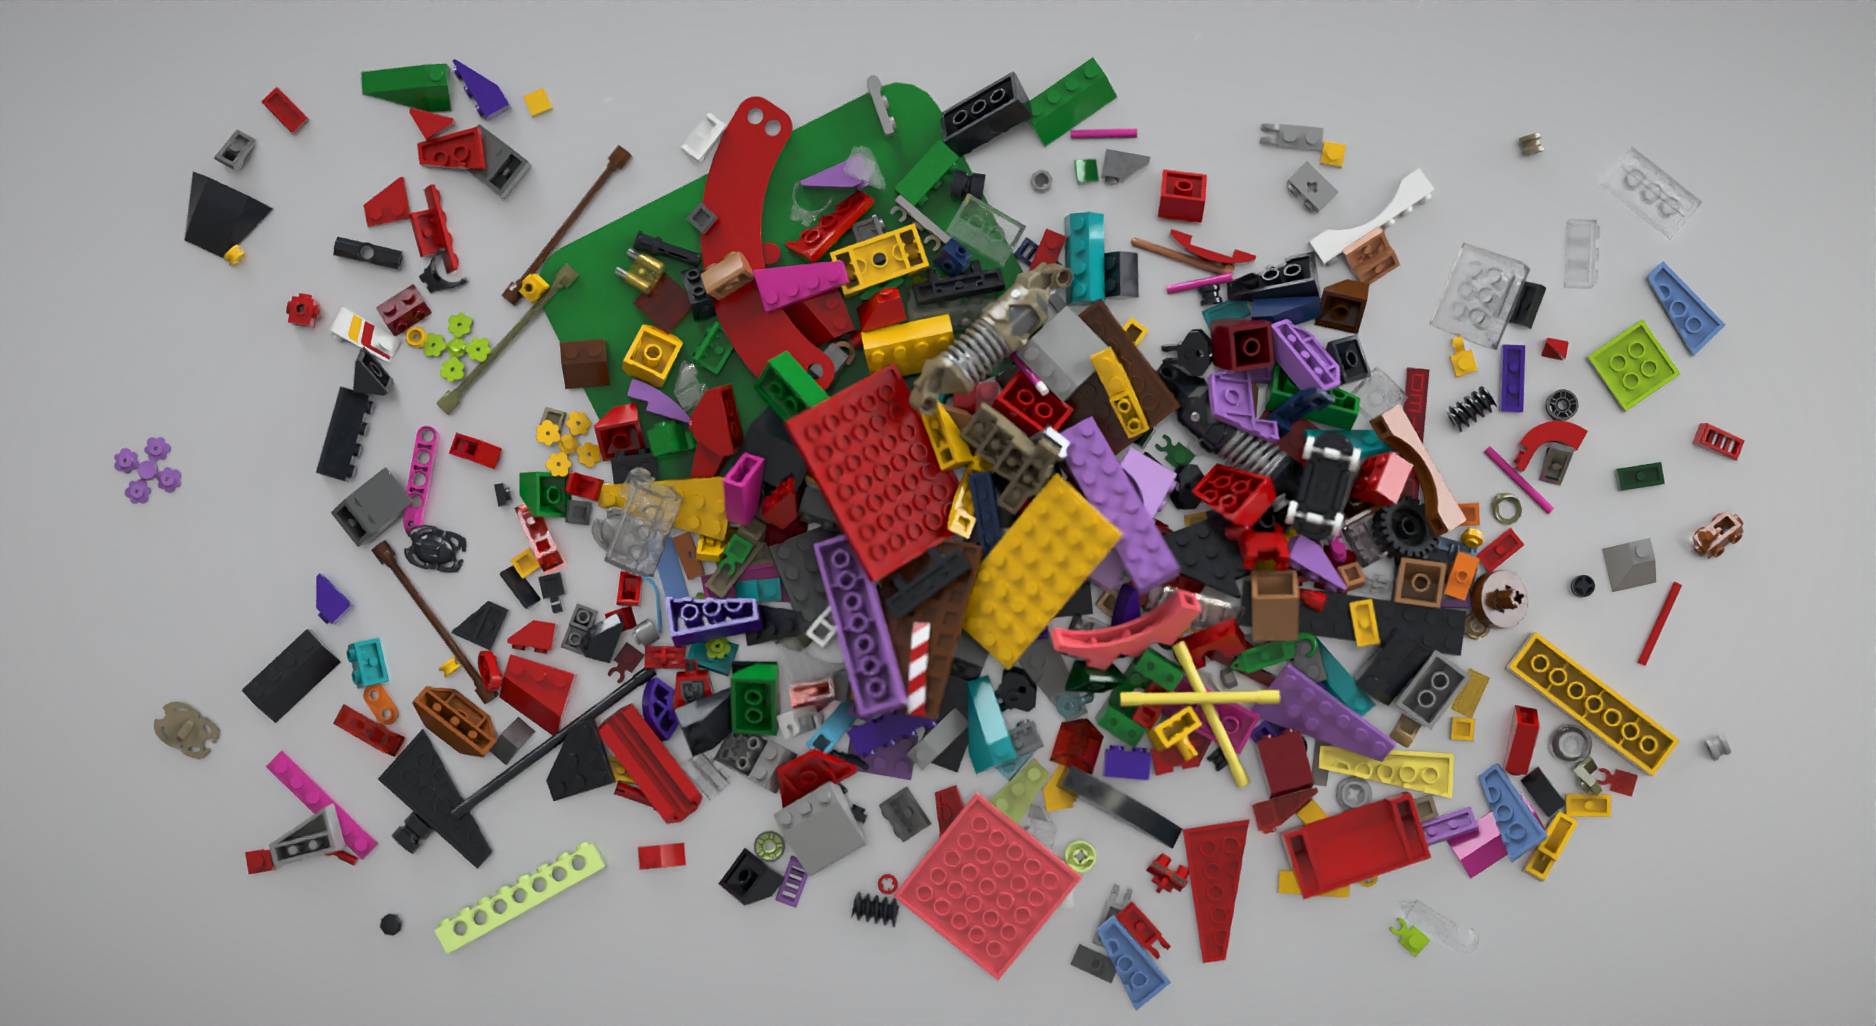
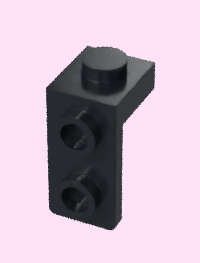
M701 266L680 272L690 301L694 321L716 315L713 297L706 292L701 274L704 272Z

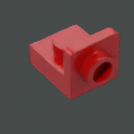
M270 848L245 852L248 874L277 870L276 866H274Z

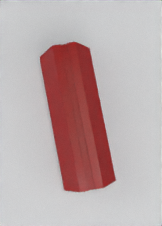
M632 703L620 708L602 722L598 727L601 738L666 824L681 822L698 809L703 796Z

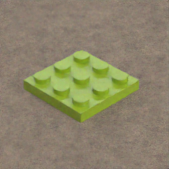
M1643 319L1586 357L1624 412L1681 374Z

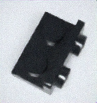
M650 448L637 449L635 454H628V451L614 452V456L610 457L614 484L658 478L656 457H653Z

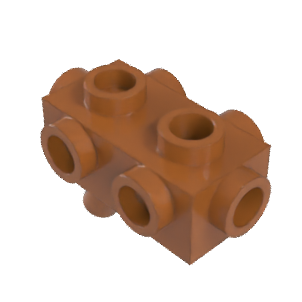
M1728 510L1723 514H1717L1710 524L1699 528L1693 536L1695 552L1700 557L1705 555L1708 559L1712 556L1714 558L1719 557L1725 551L1724 547L1730 542L1736 544L1740 541L1744 532L1742 527L1743 521L1737 514L1732 515Z

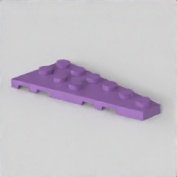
M1289 663L1266 689L1279 690L1280 703H1254L1249 709L1260 715V719L1288 729L1294 728V731L1300 730L1302 734L1380 762L1386 758L1396 745L1395 741Z

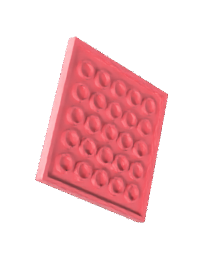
M976 792L893 897L996 980H999L1081 880L1082 876Z

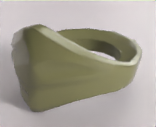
M1498 493L1492 503L1494 517L1503 524L1515 523L1521 517L1522 507L1520 501L1513 494ZM1503 500L1512 502L1516 507V513L1510 519L1503 518L1499 513L1498 505Z

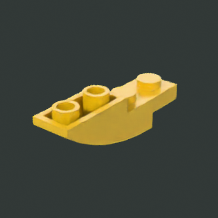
M1109 347L1091 355L1090 360L1110 397L1109 401L1128 438L1149 430L1137 396L1112 348Z

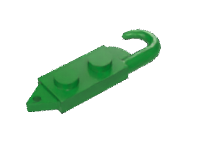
M1299 632L1298 641H1273L1241 652V655L1230 668L1246 671L1248 674L1290 660L1295 654L1294 644L1304 640L1309 641L1311 644V650L1306 654V658H1309L1317 651V640L1310 633Z

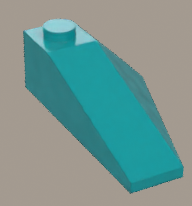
M1316 637L1328 678L1321 682L1332 696L1338 697L1339 701L1359 716H1364L1376 704L1366 692L1354 684L1353 677Z
M989 675L967 682L968 749L977 775L1018 760V756Z

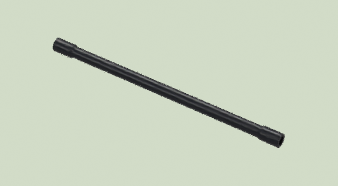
M645 668L638 671L631 679L470 797L465 798L451 808L449 811L458 821L484 799L564 742L573 724L598 717L637 687L652 679L657 673L654 669Z

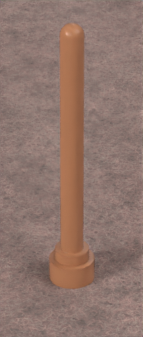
M1139 238L1131 240L1132 246L1218 275L1233 274L1235 266L1230 264H1221L1219 266Z

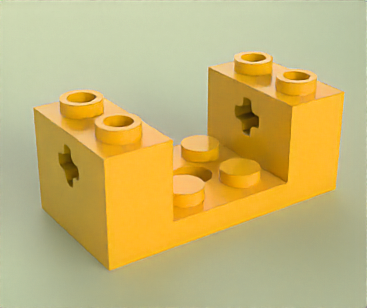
M915 223L830 253L832 262L842 261L850 283L841 286L845 299L864 293L866 288L906 274L910 277L929 269V263ZM876 254H883L886 257V262L881 266H877L873 262V257Z

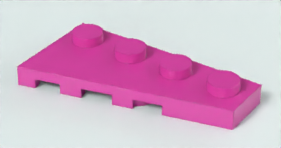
M774 562L747 567L736 582L780 577ZM712 574L701 576L705 598L722 599L705 586V583ZM780 580L782 601L773 602H789ZM735 584L723 599L737 598Z

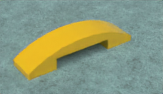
M976 453L973 457L974 461L969 463L960 481L948 522V530L965 539H969L976 520L973 517L974 507L968 474L990 471L994 466Z

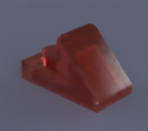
M833 677L789 685L793 709L815 705L818 713L836 699Z

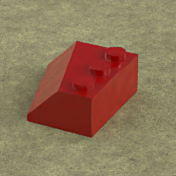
M838 288L783 307V310L795 327L817 348L856 332Z
M1218 463L1192 490L1194 496L1233 523L1252 526L1277 498L1271 477Z

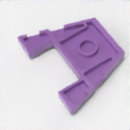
M1270 367L1239 372L1226 370L1211 373L1207 377L1212 418L1271 443H1276L1279 440L1277 421L1255 418L1251 382L1269 384L1272 380Z

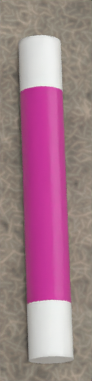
M1017 352L1010 354L1009 356L1041 395H1046L1049 389L1042 380L1016 355Z

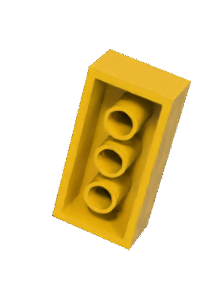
M949 314L861 332L870 375L892 363H895L901 376L920 373L926 360L936 358L942 351L948 352V346L955 347Z

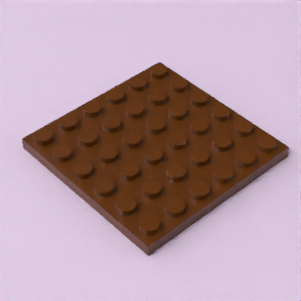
M1101 298L1078 315L1108 347L1112 348L1137 396L1149 430L1181 407L1172 392ZM1016 363L995 378L1002 390L1021 370ZM1095 372L1068 400L1064 401L1074 410L1059 433L1092 416L1110 449L1116 456L1149 430L1128 438L1109 401L1110 397L1098 373ZM1047 386L1049 391L1056 396V394ZM1057 461L1072 484L1076 486L1063 461Z

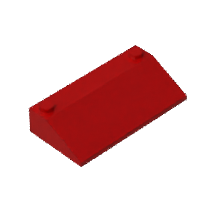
M1407 791L1280 832L1287 858L1304 900L1431 858L1412 794Z

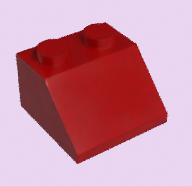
M1163 169L1158 217L1202 223L1207 175Z

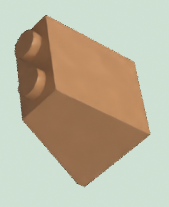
M1297 570L1251 571L1252 641H1298L1299 595Z

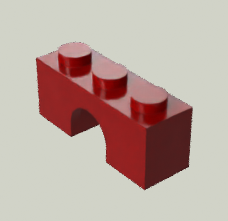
M1234 618L1182 637L1173 643L1174 645L1180 641L1185 642L1196 670L1206 666L1205 652L1209 650H1218L1226 658L1247 651L1245 634ZM1174 653V658L1176 659V661H1177L1178 664L1180 665V663H1179V661H1178V659H1177V657H1176V655H1175V653Z

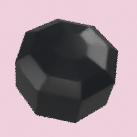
M389 913L381 919L380 928L384 934L394 936L402 930L403 921L398 915Z

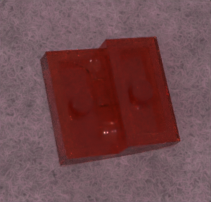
M662 271L651 282V290L648 293L643 291L633 304L669 335L690 312L691 306L686 290Z

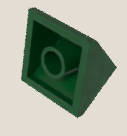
M1075 660L1065 685V692L1104 693L1127 683V677L1113 663L1106 670L1087 666L1086 660Z

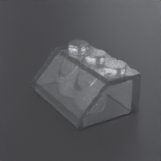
M968 193L946 230V234L961 245L1004 268L1026 226Z

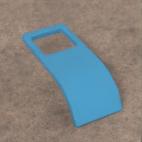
M642 575L641 577L648 580L654 587L657 603L658 632L662 633L661 603L658 586L652 579Z

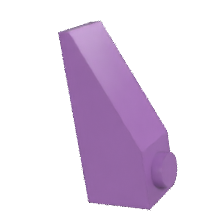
M859 154L800 182L802 187L806 189L854 190L857 188L860 191L869 187V182L873 181L862 154Z

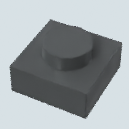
M700 202L686 219L701 233L705 234L718 217Z
M568 500L565 522L589 525L592 503Z

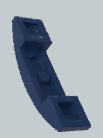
M1317 387L1304 389L1285 400L1266 420L1277 421L1280 439L1291 431L1293 423L1314 409L1322 411L1334 403L1335 398Z

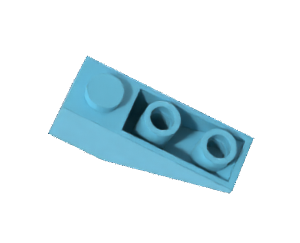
M841 702L806 743V746L811 750L815 748L828 754L857 720V718L847 715L850 703ZM854 706L853 710L858 711V707Z

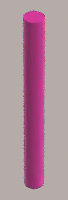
M1491 446L1484 451L1547 514L1554 509Z

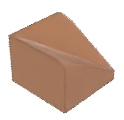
M1358 562L1340 566L1336 569V572L1347 587L1345 591H1341L1342 593L1361 588L1366 582Z

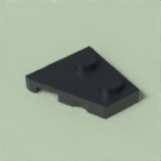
M487 601L458 627H455L451 633L491 651L509 613V609Z

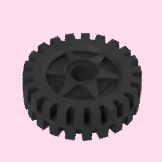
M1412 496L1402 497L1398 499L1397 504L1385 506L1376 511L1372 518L1374 522L1371 524V529H1375L1372 535L1373 537H1378L1375 541L1376 545L1381 544L1383 547L1380 551L1382 553L1387 551L1386 556L1389 559L1394 557L1395 562H1400L1401 557L1420 560L1430 553L1437 544L1436 540L1438 537L1434 535L1425 519V503L1419 505L1420 500L1417 498L1412 500Z

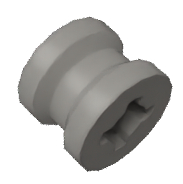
M1722 733L1718 734L1713 740L1707 739L1704 741L1706 749L1714 761L1718 760L1723 754H1731L1729 744Z

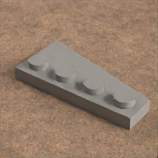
M1048 632L1049 639L1035 640L1018 662L1066 721L1069 722L1088 713L1079 692H1065V685L1070 673L1060 652L1055 650L1051 634Z

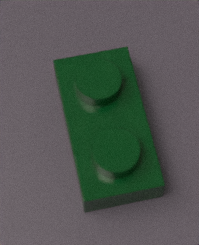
M1661 462L1616 469L1619 491L1665 484Z

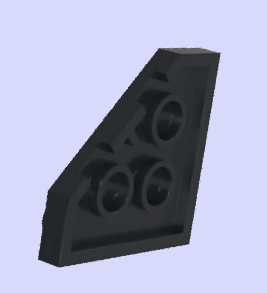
M595 718L573 724L570 727L546 780L553 801L616 782Z

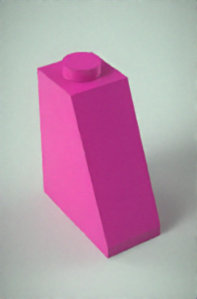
M744 453L724 478L723 489L727 520L747 526L756 515L765 459Z

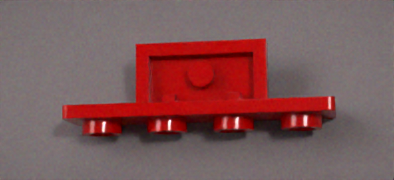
M432 184L424 189L429 210L411 213L409 218L420 257L435 255L439 249L444 247L446 250L441 256L446 273L451 274L458 269V257L453 252V240L446 227V214L441 209L440 193L436 190L435 184Z

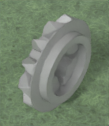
M1352 776L1344 779L1339 784L1336 797L1339 805L1348 811L1371 803L1372 789L1363 778ZM1349 786L1353 790H1360L1362 788L1358 794L1360 803L1354 798L1346 800L1351 794Z

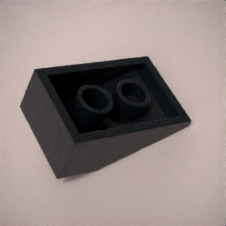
M731 687L675 709L680 727L693 757L714 749L732 733Z

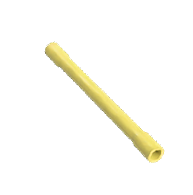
M1180 641L1172 646L1180 665H1182L1194 692H1207L1192 662V657L1185 642ZM1200 704L1230 766V771L1238 788L1248 785L1250 780L1233 749L1213 704Z
M1279 690L1198 693L1121 692V706H1141L1146 704L1280 703Z

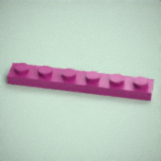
M280 751L266 766L314 814L334 803L344 842L361 860L379 844L284 751Z

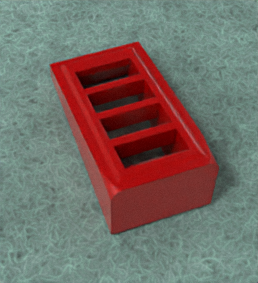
M1700 423L1693 440V444L1734 461L1738 460L1745 440L1709 423ZM1715 434H1716V435H1717V438H1716L1715 443H1714V445H1713V444H1712V441H1713V438H1714V436H1715ZM1723 438H1726L1723 448L1721 449L1720 446L1722 444ZM1733 441L1734 445L1730 453L1728 452V449L1730 447L1731 442Z

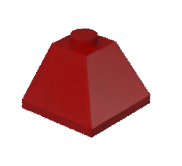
M897 287L885 288L881 292L875 293L856 308L863 332L907 320Z
M636 403L612 408L594 425L603 462L609 461L610 457L614 456V452L628 451V454H635L637 449L646 448Z

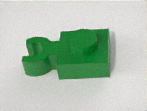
M1167 435L1162 436L1167 441L1165 447H1161L1159 444L1155 445L1158 451L1168 454L1164 460L1175 469L1178 465L1189 464L1195 457L1180 442L1175 446L1172 445V441Z
M734 533L723 551L728 557L719 563L718 568L722 569L724 564H729L731 570L728 574L732 575L736 570V561L743 564L754 545Z

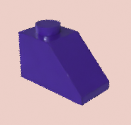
M319 573L316 576V609L320 612L318 616L326 624L329 622L336 624L354 605L323 574Z

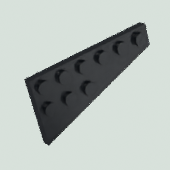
M422 729L382 773L378 780L478 869L493 853V850L471 811L458 821L449 811L464 799L425 730Z

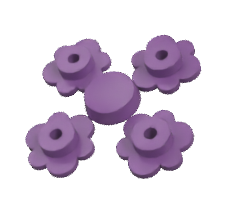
M150 437L147 440L144 452L148 454L149 460H145L140 464L136 460L137 453L131 452L128 448L121 449L120 454L114 456L116 461L114 468L117 471L129 474L131 469H137L139 477L142 478L136 482L130 481L129 487L125 489V496L130 498L133 504L138 502L146 503L148 501V494H150L151 489L147 487L145 480H151L155 476L159 481L158 487L168 493H172L175 487L181 485L179 480L181 473L179 470H172L170 467H166L164 471L157 473V466L154 462L158 459L164 460L166 453L170 451V445L165 443L162 437L157 439Z

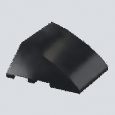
M193 171L184 241L223 258L233 246H239L244 238L259 225V222L273 208L212 178Z
M769 405L751 423L732 465L734 467L744 453L765 459L761 485L765 489L775 491L781 483L792 477L795 481L796 495H798L809 469L783 423L785 422Z

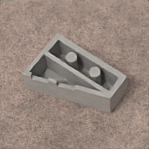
M334 803L323 808L269 844L274 866L335 852L346 847Z

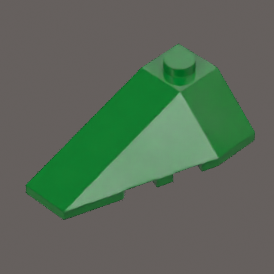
M447 63L361 72L363 95L429 113L452 112L450 67Z

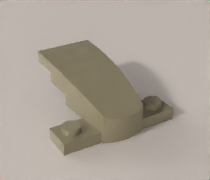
M984 402L959 436L978 448L976 454L994 465L993 471L1011 481L996 503L1014 515L1028 496L1030 497L1037 493L1049 480L1052 474V463L1061 452V450L1043 438L1036 446L1015 425Z

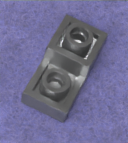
M577 603L561 648L582 655L580 640L583 635H586L588 628L594 625L598 611Z

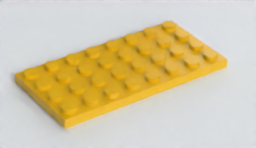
M1054 475L979 565L962 628L1008 670L1011 669L1124 534L1059 475Z

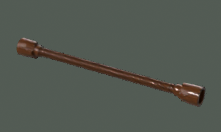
M620 145L614 149L607 158L609 163L605 171L594 182L593 187L591 186V189L587 191L584 198L573 209L574 211L570 213L569 218H566L567 220L563 222L562 227H559L560 229L556 231L555 236H552L553 238L549 240L548 245H545L546 247L542 249L541 254H538L539 256L535 258L534 263H531L532 265L524 272L525 274L520 279H517L515 283L511 282L502 293V297L516 306L523 297L519 292L522 288V281L529 274L533 275V273H536L535 271L543 264L542 262L550 255L549 253L557 246L556 244L564 237L563 235L571 228L570 226L574 224L577 217L581 215L584 208L588 206L591 199L595 197L610 175L616 172L618 168L622 170L632 157L627 150Z
M384 540L371 550L382 565L386 564L387 567L393 570L392 572L398 577L397 579L403 584L402 586L406 591L410 593L409 595L415 600L416 605L420 607L419 609H422L421 611L427 616L426 618L432 623L431 625L437 630L436 632L442 637L441 639L450 648L458 662L462 664L470 678L474 680L476 687L474 691L482 702L486 705L496 698L499 693L485 689L478 672L474 670L473 665L462 654L463 652L457 647L458 645L452 640L453 638H450L451 636L445 631L444 626L440 624L439 619L435 617L436 615H433L434 613L430 610L431 608L422 599L414 585L410 583L402 569L398 567L397 560L394 558L396 554L387 541Z

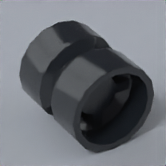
M955 170L950 198L963 200L965 197H968L969 201L981 203L986 175L979 173L968 175L967 171Z
M411 812L404 820L405 825L399 826L391 836L405 850L414 854L421 846V840H426L434 830L416 813Z

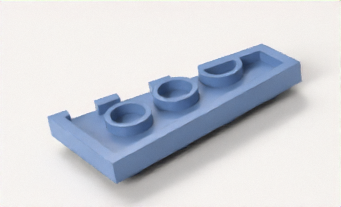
M1664 261L1646 277L1692 357L1725 326L1722 320Z
M1496 763L1479 775V778L1492 808L1494 819L1499 827L1501 838L1506 846L1510 862L1513 863L1549 836L1501 766Z
M1114 915L1096 929L1136 1011L1171 983Z

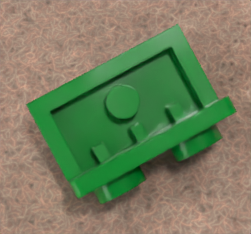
M715 322L714 325L710 324L704 333L706 337L702 345L698 344L692 355L695 356L693 359L695 363L718 376L733 352L734 347L720 323Z

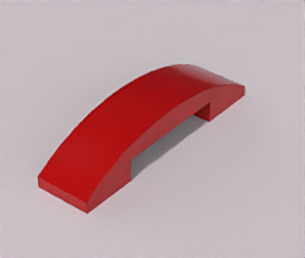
M1173 229L1169 233L1172 241L1185 252L1213 264L1239 266L1253 263L1256 259V255L1237 249L1234 250L1232 257L1191 245L1192 235Z

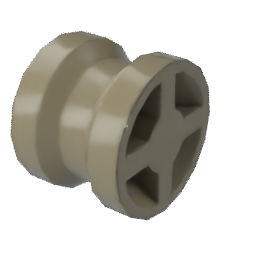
M1540 133L1519 138V143L1523 146V156L1537 154L1545 150L1544 146L1540 143Z

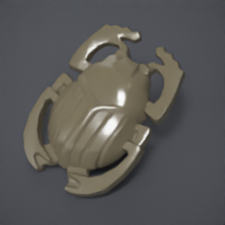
M170 702L163 707L166 715L164 719H155L154 721L155 734L170 747L179 749L180 745H182L183 748L180 751L191 758L198 760L204 758L210 752V749L206 748L203 751V741L213 736L212 743H215L218 738L219 729L203 716L200 721L197 720L200 714L184 703ZM175 708H184V709H187L188 712H187V711H182V710H181V711H174V712H173V709H175ZM204 724L209 726L211 730L210 735L206 734L203 727ZM161 727H164V732L166 736L170 739V741H168L162 734ZM199 747L200 750L198 752H191L188 748Z

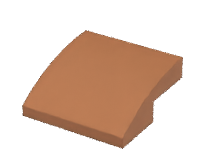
M1379 226L1342 250L1357 280L1369 285L1400 265L1395 251L1389 245L1384 231Z

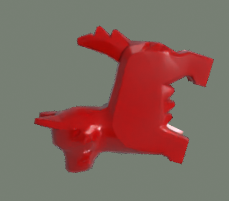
M1232 523L1231 526L1224 528L1227 539L1236 540L1239 544L1244 560V570H1254L1256 561L1266 562V560L1271 561L1272 559L1277 563L1275 566L1276 571H1287L1290 551L1287 548L1288 541L1285 537L1284 527L1274 523V533L1254 532L1252 526Z

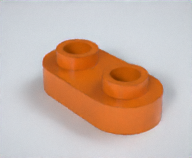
M379 684L367 686L363 692V698L376 719L384 725L395 723L399 717V710L385 688ZM372 691L378 693L377 699L371 698ZM386 709L390 711L388 718L383 716V711Z

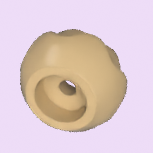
M1473 612L1466 616L1464 634L1473 640H1480L1488 635L1490 628L1482 625Z

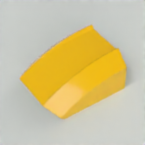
M643 324L623 360L622 369L629 376L650 384L652 387H662L674 365L683 342L677 336L662 329Z

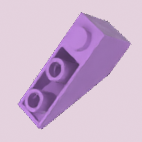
M1301 534L1291 537L1287 547L1290 551V561L1288 562L1290 570L1302 572L1305 574L1306 579L1312 582H1319L1324 585V589L1328 592L1337 593L1346 590V585L1318 544Z

